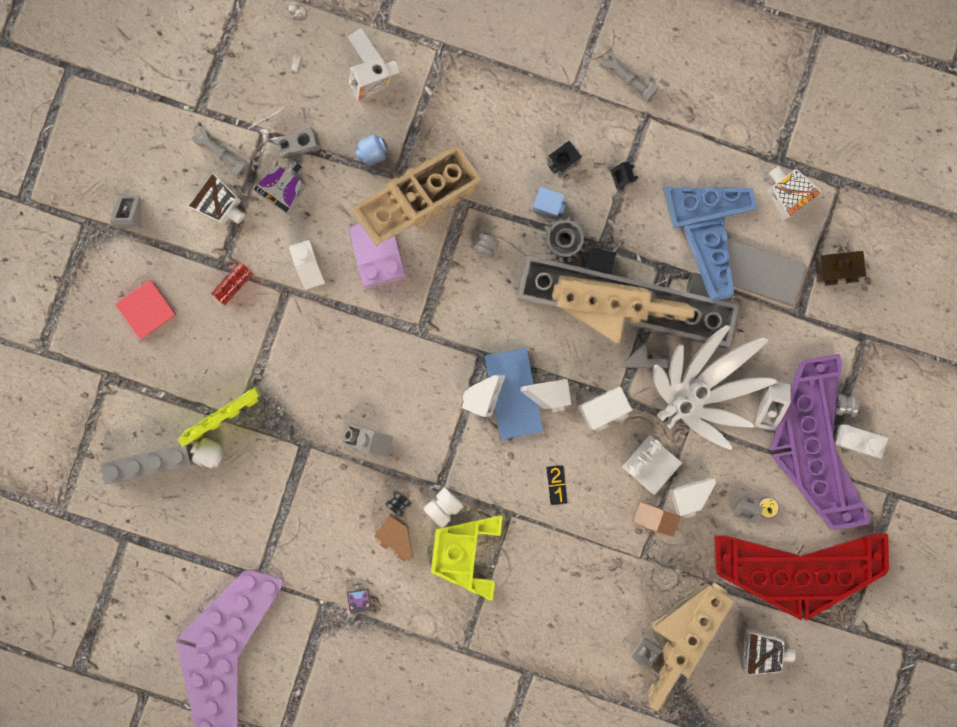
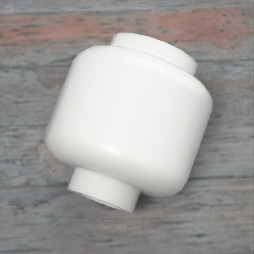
M203 438L200 442L195 441L190 450V453L193 454L192 462L205 469L216 468L224 454L222 446L208 438Z

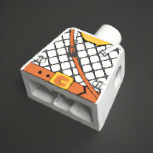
M378 57L351 67L349 84L357 100L359 101L386 88L389 85L390 77L399 73L398 65L395 61L385 64L383 59Z
M777 166L768 173L776 183L768 189V193L783 220L790 217L821 193L797 169L786 175L781 167Z

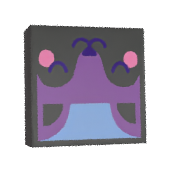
M369 588L347 591L350 614L372 610Z

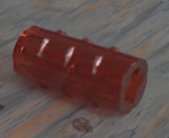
M239 261L211 294L226 306L254 273Z

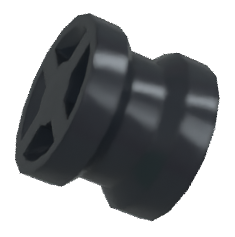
M396 490L393 493V498L385 503L391 511L400 517L404 515L405 508L410 507L412 504L408 498Z

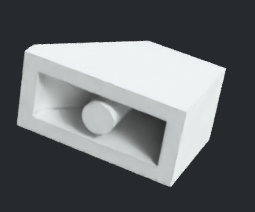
M307 240L289 246L295 268L304 289L307 290L326 284L313 243Z
M494 375L469 387L463 394L462 402L464 403L462 408L483 417L492 416L505 375Z
M567 379L520 387V391L543 409L551 408L552 412L565 410L564 406L572 405Z
M777 381L776 384L765 387L755 419L756 427L776 431L791 403L790 384Z
M707 478L670 489L676 513L680 516L683 515L684 518L695 516L696 511L702 510L716 484L715 479Z

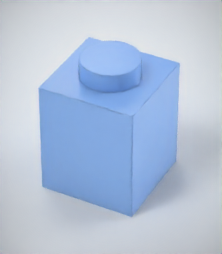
M540 187L532 211L556 219L558 213L563 214L566 202L563 201L565 195Z

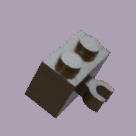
M863 251L827 254L814 258L817 283L825 282V286L838 285V281L846 280V284L858 283L860 278L866 277Z

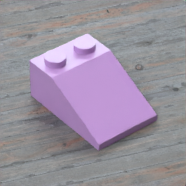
M361 224L349 227L360 276L366 289L407 278L395 236L375 246Z

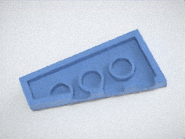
M664 186L663 188L673 229L758 209L753 188H672L670 186Z
M725 217L684 225V234L711 302L731 298L734 294L731 268L729 266L730 256L727 250Z

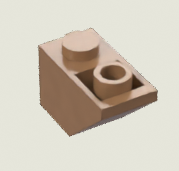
M390 514L374 536L378 539L376 542L385 549L390 547L395 551L394 555L400 560L405 561L407 559L410 562L413 558L409 527L393 514Z

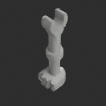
M613 52L608 53V58L612 60L611 63H606L604 60L601 61L600 65L603 69L615 71L624 79L627 85L631 84L642 93L641 99L646 103L659 90V86L654 82L647 87L636 78V74L630 73L623 68L616 60Z
M199 128L203 138L198 140L192 137V140L199 146H206L216 154L218 159L225 160L234 167L231 170V174L238 180L242 179L249 170L250 163L244 159L237 160L228 153V149L217 145L209 138V134L203 128Z

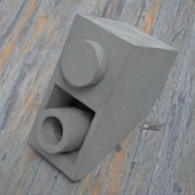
M347 424L342 444L367 453L388 457L393 436Z

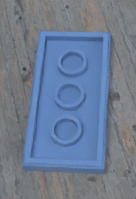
M527 348L485 355L489 378L499 374L505 375L495 405L501 440L543 432L538 404L520 391V387L534 385Z

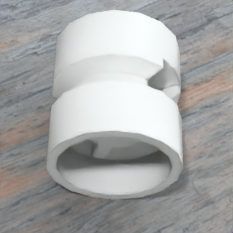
M446 487L436 495L437 501L432 500L423 508L442 528L451 520V514L456 515L464 507L461 501Z

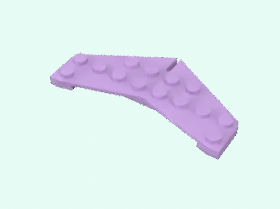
M252 569L244 571L178 637L179 639L197 644L192 645L182 641L176 642L195 727H239L238 659L280 592L284 578Z

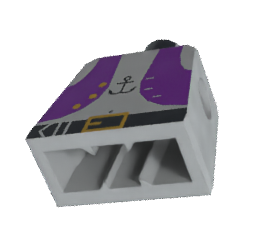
M293 161L287 171L277 165L253 190L291 216L305 187L304 183L298 179L304 168L295 161Z

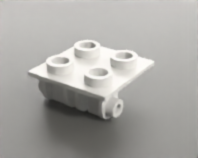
M649 435L622 468L655 495L682 463L665 449L658 440Z

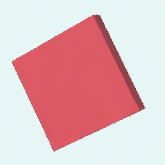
M149 280L115 304L141 340L176 316L152 280Z

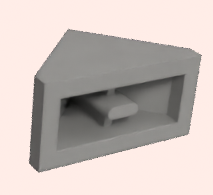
M140 195L118 197L110 220L111 225L119 229H142Z

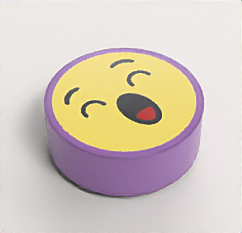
M771 497L759 499L758 506L763 507L761 516L767 519L774 518L779 512L778 502Z

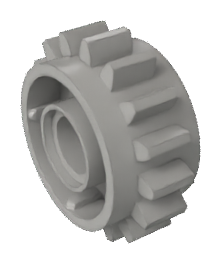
M560 216L558 222L551 220V227L545 226L544 228L548 233L541 236V238L546 239L541 244L542 247H547L545 254L550 253L552 255L551 260L558 258L559 263H562L563 259L571 263L572 257L578 260V252L584 254L585 250L582 246L588 245V242L584 241L588 233H583L582 231L585 226H579L577 219L574 222L570 221V216L566 220H563ZM561 235H567L570 238L568 245L560 243L559 237Z

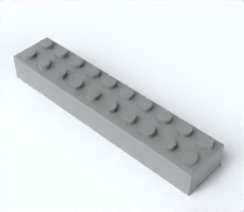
M527 256L517 300L565 311L557 307L556 301L552 298L554 285H558L560 276L646 288L651 292V298L688 303L695 309L693 318L687 317L686 320L674 319L670 314H664V317L652 316L648 312L647 320L641 319L640 323L627 321V318L624 317L623 325L700 343H705L718 330L728 325L730 329L717 347H730L739 304L722 300L711 302L709 297Z

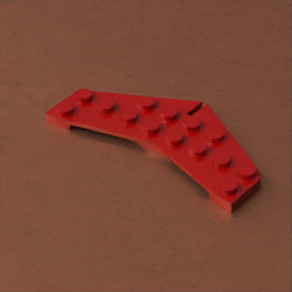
M874 533L799 556L726 535H714L715 571L721 578L801 621V600H803L804 620L807 621L888 573L889 538L886 533Z

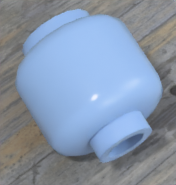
M375 134L360 140L358 143L359 150H356L359 161L361 163L365 162L368 166H373L386 160L387 153H389L383 137L379 138Z

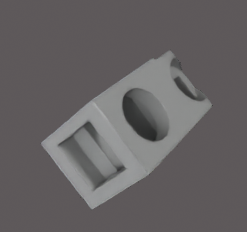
M312 127L277 139L282 158L321 150L317 132Z

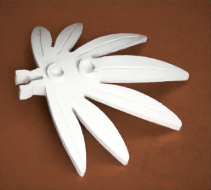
M726 325L712 335L697 351L681 382L683 368L682 344L677 346L672 356L669 381L664 370L657 364L653 368V380L658 393L668 403L667 408L659 412L657 416L662 421L669 417L664 422L669 429L674 426L676 420L681 418L702 437L732 450V446L724 436L710 424L701 420V418L735 427L752 428L754 425L732 412L718 408L703 407V405L746 395L776 384L777 381L773 378L764 377L747 378L732 381L710 390L739 368L768 342V339L761 338L743 344L720 356L700 372L730 329V326Z

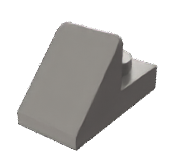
M644 342L623 362L622 368H654L657 364L662 369L668 368L669 359H663V355H650V359H647V342Z

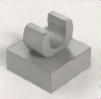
M745 495L734 509L733 516L754 523L762 515L763 507L758 506V499H755L753 503L748 502V495Z
M642 637L631 655L651 668L662 652V649Z

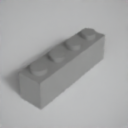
M192 443L184 447L179 445L101 463L104 484H112L195 465L192 462L193 454L190 453Z

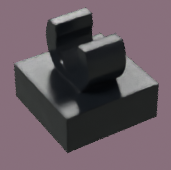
M629 161L622 162L610 169L616 189L624 188L638 179V175L634 176L632 171L635 166L630 165Z

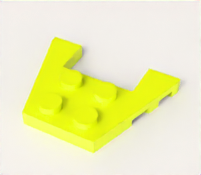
M494 516L444 528H436L431 573L483 596L487 600L493 601L495 580L473 578L478 534L500 536L503 516Z

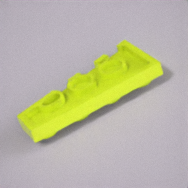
M255 386L184 431L179 437L178 442L184 447L191 441H197L209 429L212 431L222 424L221 421L227 417L231 419L240 413L239 409L245 405L250 407L259 401L257 397L261 394Z

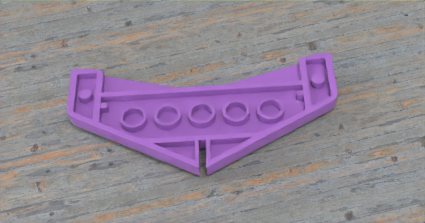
M840 354L806 359L799 363L790 388L791 403L775 431L769 449L789 448L790 451L770 455L824 523L832 529L870 524L869 513L851 482L835 449L833 440L839 376H841L842 367Z

